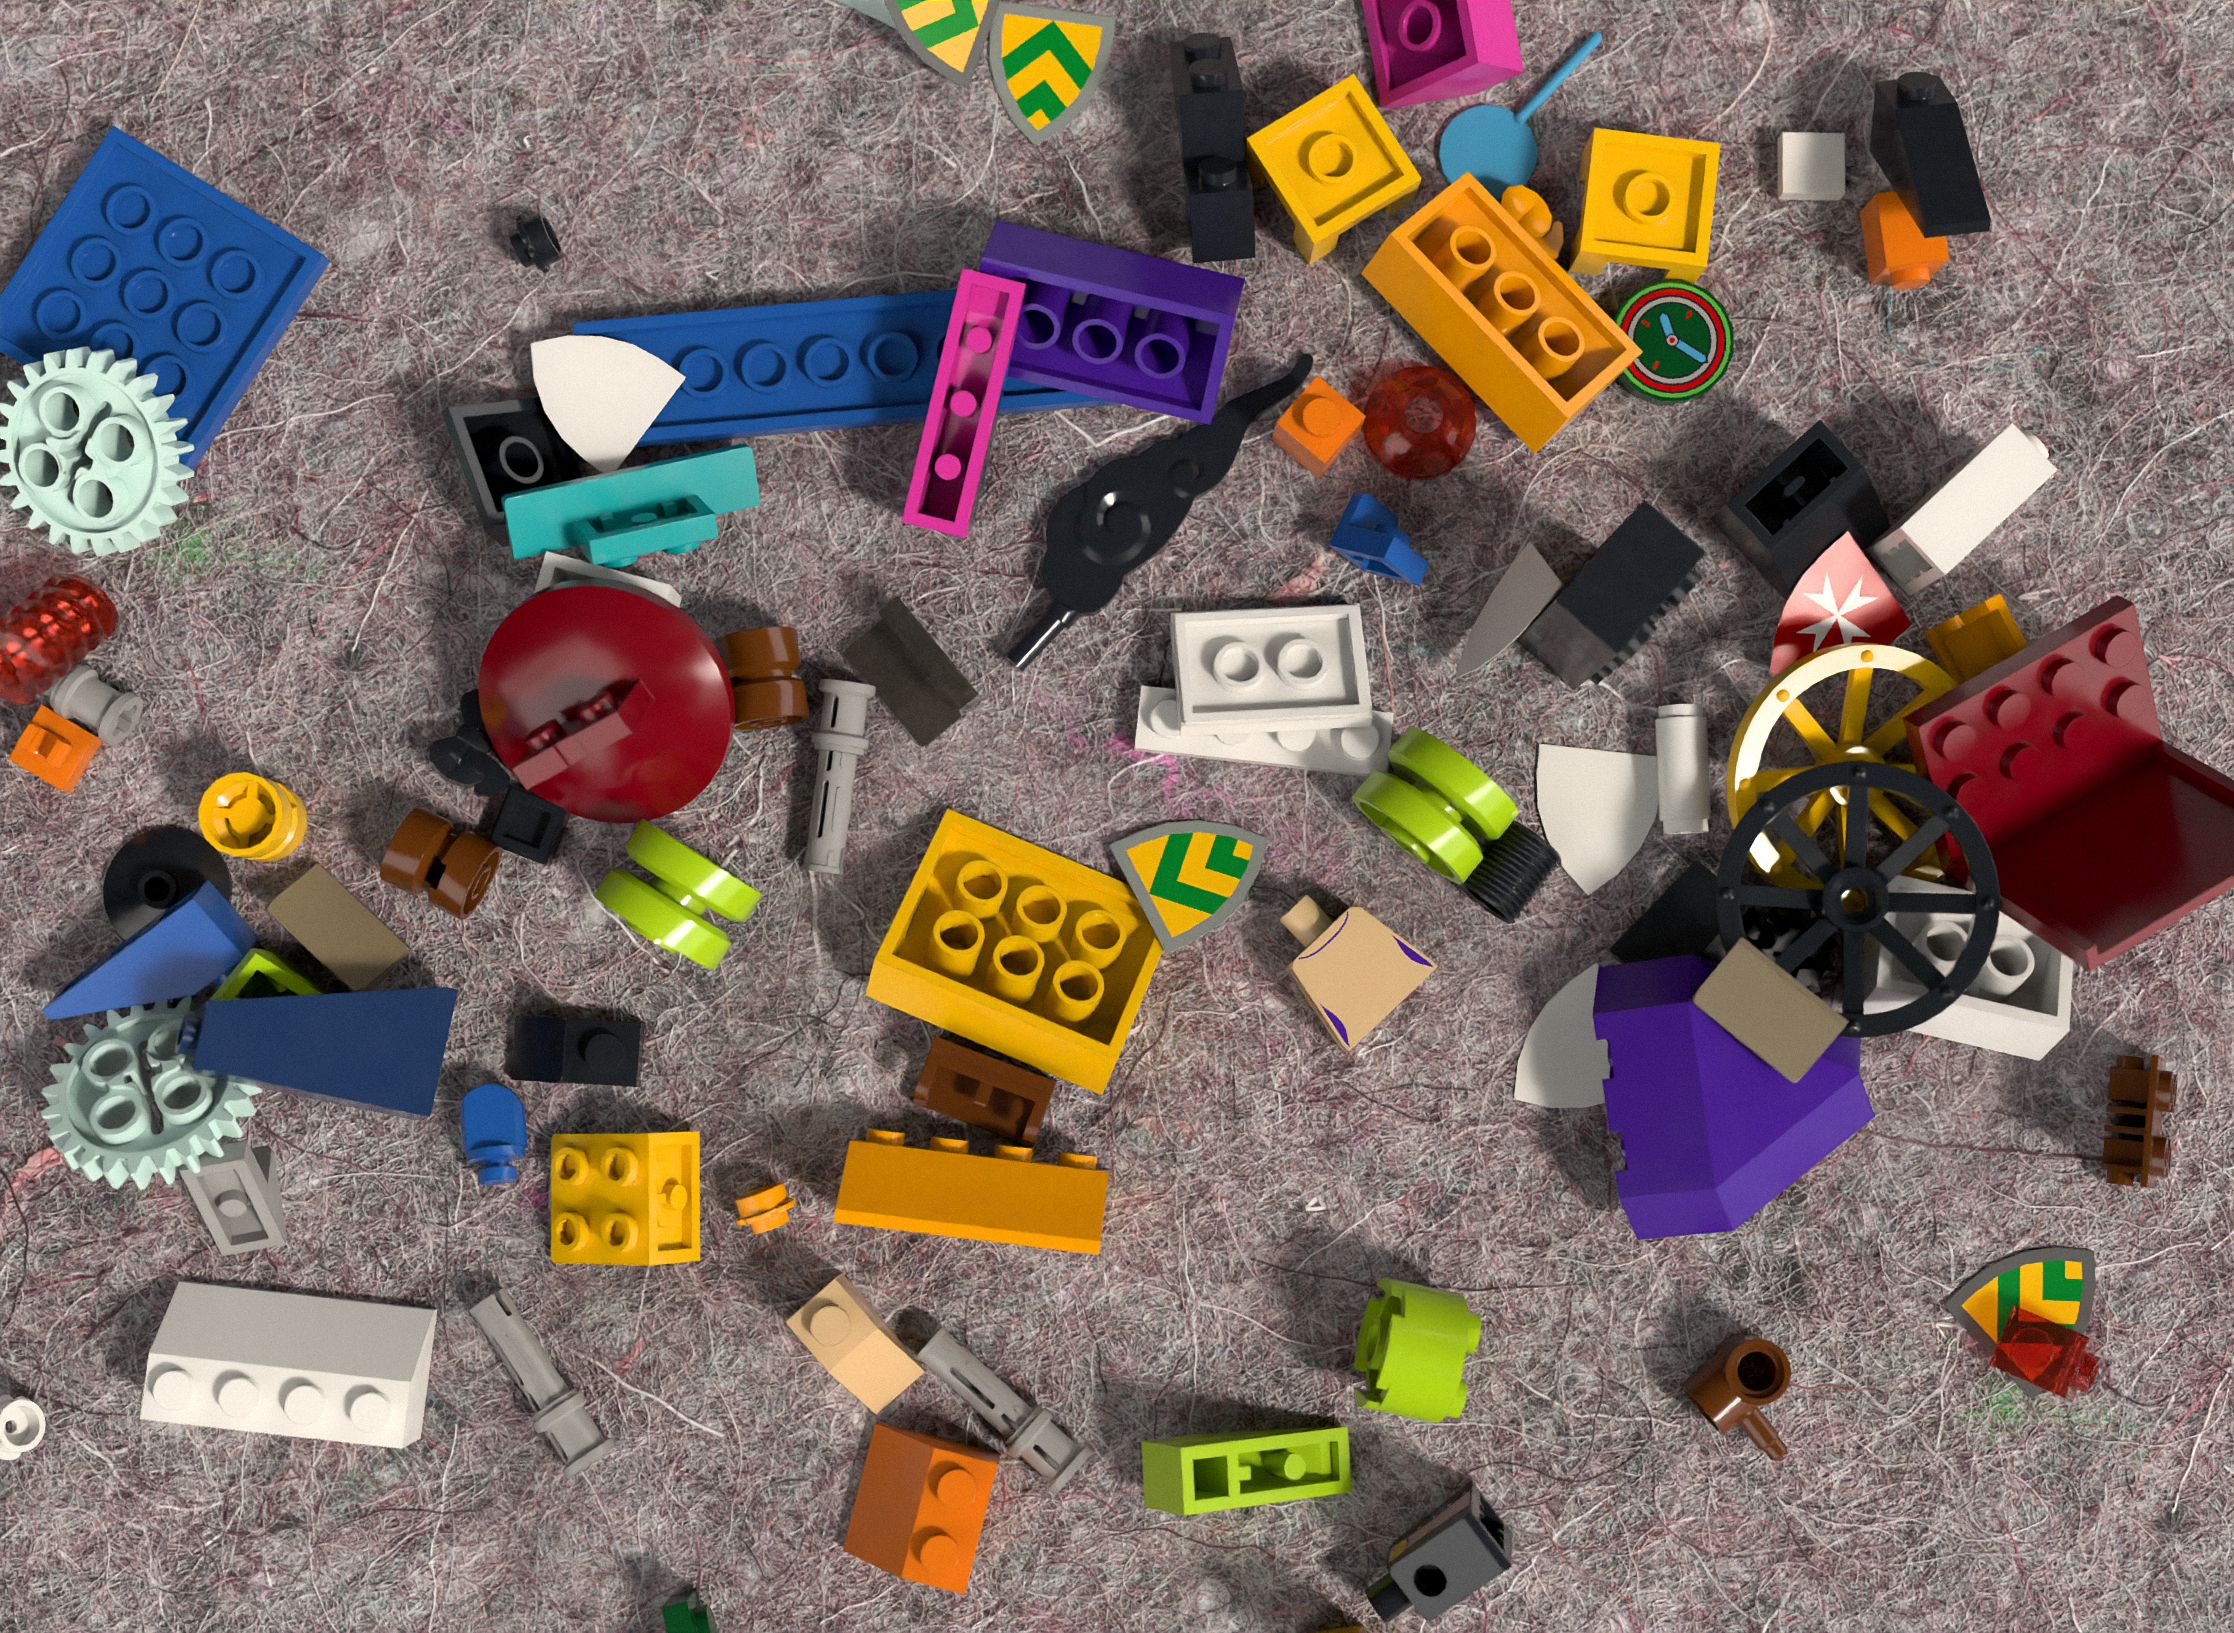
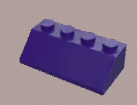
M996 220L981 256L979 272L1026 284L1007 377L1211 425L1245 278Z

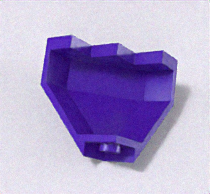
M1691 954L1598 967L1592 1014L1596 1040L1606 1039L1608 1043L1607 1055L1610 1073L1609 1078L1602 1079L1609 1133H1618L1621 1140V1152L1625 1161V1169L1615 1172L1619 1200L1637 1240L1734 1231L1873 1119L1875 1115L1860 1076L1861 1038L1836 1037L1798 1082L1794 1083L1789 1081L1693 1003L1692 996L1716 969L1717 964Z

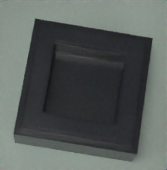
M510 784L488 840L500 845L506 851L551 867L571 814L565 811L563 807L543 800L531 791Z

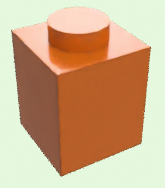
M1895 191L1876 193L1860 211L1870 284L1891 282L1892 289L1894 290L1921 287L1930 283V277L1949 261L1946 236L1925 238Z
M1317 375L1276 422L1272 440L1320 479L1360 433L1366 415Z

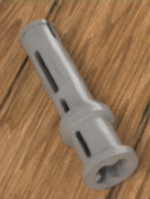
M0 625V669L48 697L50 699V706L57 715L64 719L75 717L97 730L99 739L110 746L117 745L131 733L142 713V698L133 692H126L124 694L118 692L100 681L98 672L89 666L74 665L70 667Z
M820 679L818 689L824 693L819 731L812 733L811 743H814L813 749L819 751L811 805L805 862L803 863L802 870L843 875L844 853L851 814L857 757L864 756V751L868 750L869 740L863 737L868 699L875 697L876 687L857 682Z
M503 1288L497 1291L495 1295L492 1294L482 1300L469 1312L476 1319L481 1329L484 1330L497 1354L527 1397L528 1402L536 1413L532 1416L535 1422L532 1424L537 1433H546L566 1464L562 1472L567 1480H569L611 1452L617 1445L612 1438L604 1439L584 1408L587 1402L582 1392L578 1393L576 1388L572 1390L568 1388L532 1330L516 1309L515 1304L508 1295L509 1293Z
M943 1326L923 1347L916 1358L920 1362H924L959 1394L966 1403L971 1405L1008 1439L1004 1444L1008 1448L1006 1452L1013 1458L1023 1457L1049 1481L1048 1490L1055 1496L1090 1457L1093 1450L1087 1445L1079 1447L1052 1423V1413L1046 1407L1042 1409L1038 1405L1033 1410Z

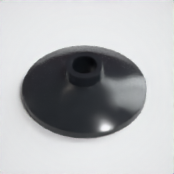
M159 828L144 832L127 842L117 852L108 867L103 886V899L107 916L117 933L126 940L207 879L231 905L232 879L227 863L214 846L202 836L191 831L178 828ZM164 878L169 884V894L164 900L157 902L151 895V887L157 879Z

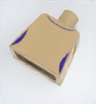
M1306 894L1279 920L1305 947L1286 968L1343 1052H1349L1438 967L1430 958L1355 903L1350 905L1332 921Z

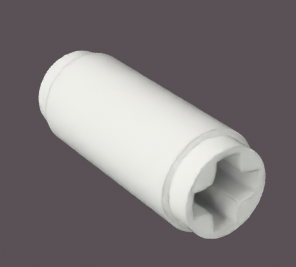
M1674 704L1659 706L1658 719L1655 720L1659 818L1663 822V834L1709 832L1708 820L1711 819L1708 732L1707 717H1704L1703 705Z

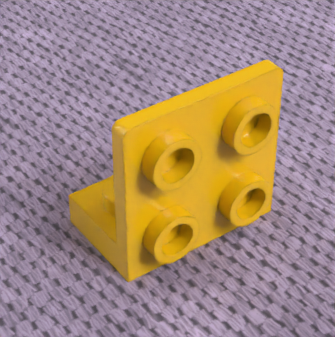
M700 1131L553 1134L551 1137L552 1262L564 1264L652 1266L700 1261Z

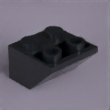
M1821 420L1817 421L1710 518L1786 601L1806 570L1847 531L1861 551H1863L1891 526L1864 466Z

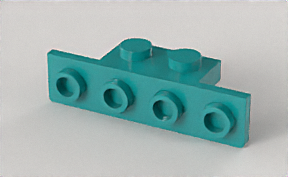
M745 443L505 494L501 499L511 555L514 560L544 554L546 551L553 552L578 546L593 565L600 564L607 568L628 566L638 560V555L660 550L669 554H680L695 550L700 546V541L718 538L715 515L761 505L753 450Z

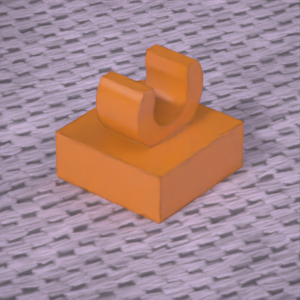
M41 704L33 719L27 724L17 740L16 746L8 759L61 791L71 793L103 741L99 739L97 734L71 719H64L57 715L53 708Z

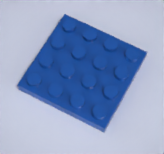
M112 126L0 295V352L23 366L29 363L44 361V354L62 350L67 352L68 349L88 346L91 352L108 348L113 349L115 362L133 357L137 360L135 378L155 373L158 379L152 393L156 397L168 394L175 396L174 402L166 412L170 419L178 417L187 419L188 423L182 429L175 432L177 441H184L194 445L193 451L179 455V462L194 471L330 261L316 249L125 132Z

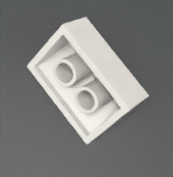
M1897 875L1886 885L1888 892L1973 894L1971 891ZM2000 911L1995 941L1990 954L1970 987L1942 1013L1925 1023L1908 1029V1031L2040 1061L2069 1032L2073 960ZM1887 913L1884 917L1944 976L1947 975L1962 952L1972 921V915ZM1866 931L1864 936V1014L1893 1010L1909 1004L1926 994L1929 990Z

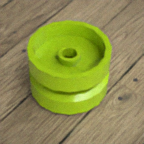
M1409 725L1387 753L1392 767L1401 778L1385 771L1373 770L1351 798L1356 806L1402 850L1448 880L1461 885L1483 859L1480 846L1469 832L1484 839L1496 840L1500 838L1520 812L1510 797L1463 755L1428 732Z
M641 819L625 844V848L631 859L654 873L653 878L650 882H647L623 867L610 868L593 896L625 918L626 925L650 941L675 955L679 952L700 965L715 971L732 943L727 932L702 916V914L708 907L733 922H746L763 894L668 833Z

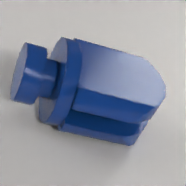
M484 1084L475 1087L464 1096L460 1106L463 1153L467 1155V1163L484 1164V1169L478 1170L479 1185H499L515 1182L518 1180L517 1167L510 1166V1162L525 1158V1149L528 1148L524 1104L518 1095L501 1085Z

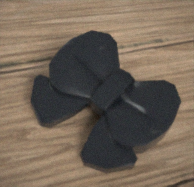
M476 688L463 694L461 698L460 711L463 724L458 728L456 736L436 740L429 747L430 765L447 782L467 789L474 787V795L477 797L494 796L509 787L510 776L495 760L487 755L493 744L482 719L479 694Z

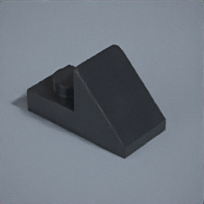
M516 1016L511 1080L640 1087L645 1023Z

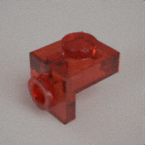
M2014 1305L1989 1365L2073 1402L2077 1391L2087 1394L2091 1389L2101 1365V1358L2093 1355L2097 1343L2090 1337Z

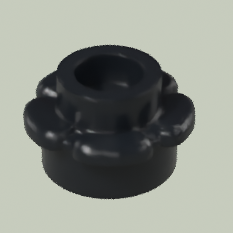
M542 212L525 218L522 214L516 217L517 230L509 233V238L517 257L525 268L535 265L542 272H549L550 264L564 258L562 247L550 222Z

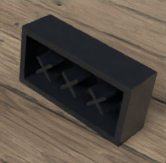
M1644 499L1598 547L1517 642L1573 690L1578 688L1587 679L1598 685L1605 676L1608 677L1617 667L1620 668L1629 657L1632 658L1658 629L1654 625L1660 617L1663 618L1673 607H1677L1701 580L1702 577L1693 568L1707 552Z

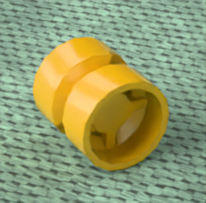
M248 772L230 773L215 780L204 792L198 808L199 826L205 839L218 851L257 862L278 861L292 854L301 844L307 829V811L300 796L286 785Z

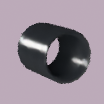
M1515 820L1512 821L1500 838L1489 841V845L1485 846L1486 850L1482 851L1483 859L1465 882L1459 885L1481 907L1508 924L1515 923V919L1521 916L1520 912L1525 911L1524 906H1529L1528 901H1532V896H1536V891H1540V886H1544L1543 881H1547V876H1551V871H1555L1558 863L1562 862L1560 854L1549 843Z

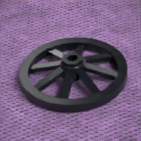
M1863 761L1838 762L1811 768L1789 777L1760 797L1745 813L1729 838L1720 860L1715 886V914L1719 935L1724 950L1728 954L1741 937L1747 940L1742 925L1740 905L1821 910L1823 916L1773 962L1789 974L1836 930L1842 932V1013L1838 1014L1845 1018L1848 1024L1837 1037L1872 1038L1905 1031L1925 1023L1942 1013L1970 987L1983 968L1995 941L2000 914V886L1996 866L1983 834L1970 815L1947 792L1927 779L1898 767ZM1848 787L1843 870L1839 871L1785 812L1784 809L1817 792ZM1869 788L1888 791L1902 796L1932 815L1924 825L1873 871L1865 869ZM1767 824L1824 885L1822 890L1740 885L1748 853L1754 841ZM1948 831L1966 862L1973 894L1888 892L1886 885L1941 835ZM1853 890L1862 895L1865 904L1860 913L1854 914L1844 909L1841 901L1844 892ZM1887 913L1972 915L1970 930L1964 948L1946 976L1884 918ZM1868 931L1929 991L1902 1007L1886 1012L1864 1014V933Z

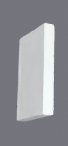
M1359 603L1172 612L1170 614V633L1180 736L1371 726L1373 711Z

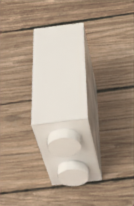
M2011 423L1973 450L1866 551L1911 596L1945 576L2058 469L2047 459L2049 457L2047 448L2034 434L2026 430H2019Z

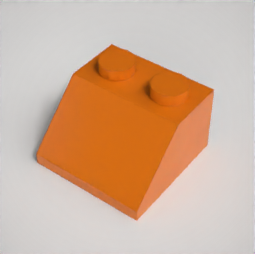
M876 1421L843 1551L900 1578L965 1594L1001 1453Z

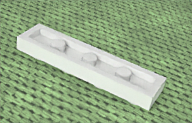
M1141 685L1134 751L1369 776L1373 770L1388 772L1389 757L1387 753L1391 745L1394 713L1373 711V719L1369 727L1180 736L1176 689Z

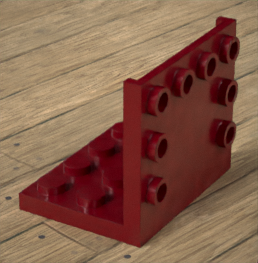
M2116 595L1902 718L1917 775L1934 783L1956 800L1974 820L1983 834L1997 870L2000 886V911L2087 971H2093L2234 887V780L2162 740L2135 604L2127 599ZM1927 812L1929 820L1932 817V815L1929 812ZM1946 831L1934 842L1941 870L1973 892L1970 874L1963 855L1952 836Z

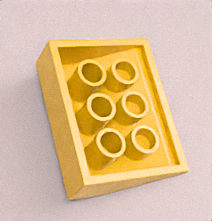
M947 808L874 959L865 996L1099 1095H1103L1160 959L1163 947L1129 884Z

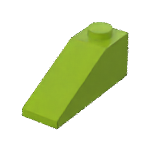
M1347 1426L1205 1433L1141 1441L1145 1507L1185 1516L1352 1492Z

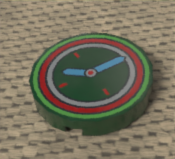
M1657 280L1636 289L1619 306L1613 317V321L1643 351L1616 379L1634 397L1656 406H1674V404H1684L1688 401L1692 402L1704 397L1725 375L1734 353L1733 326L1724 306L1705 288L1685 280Z

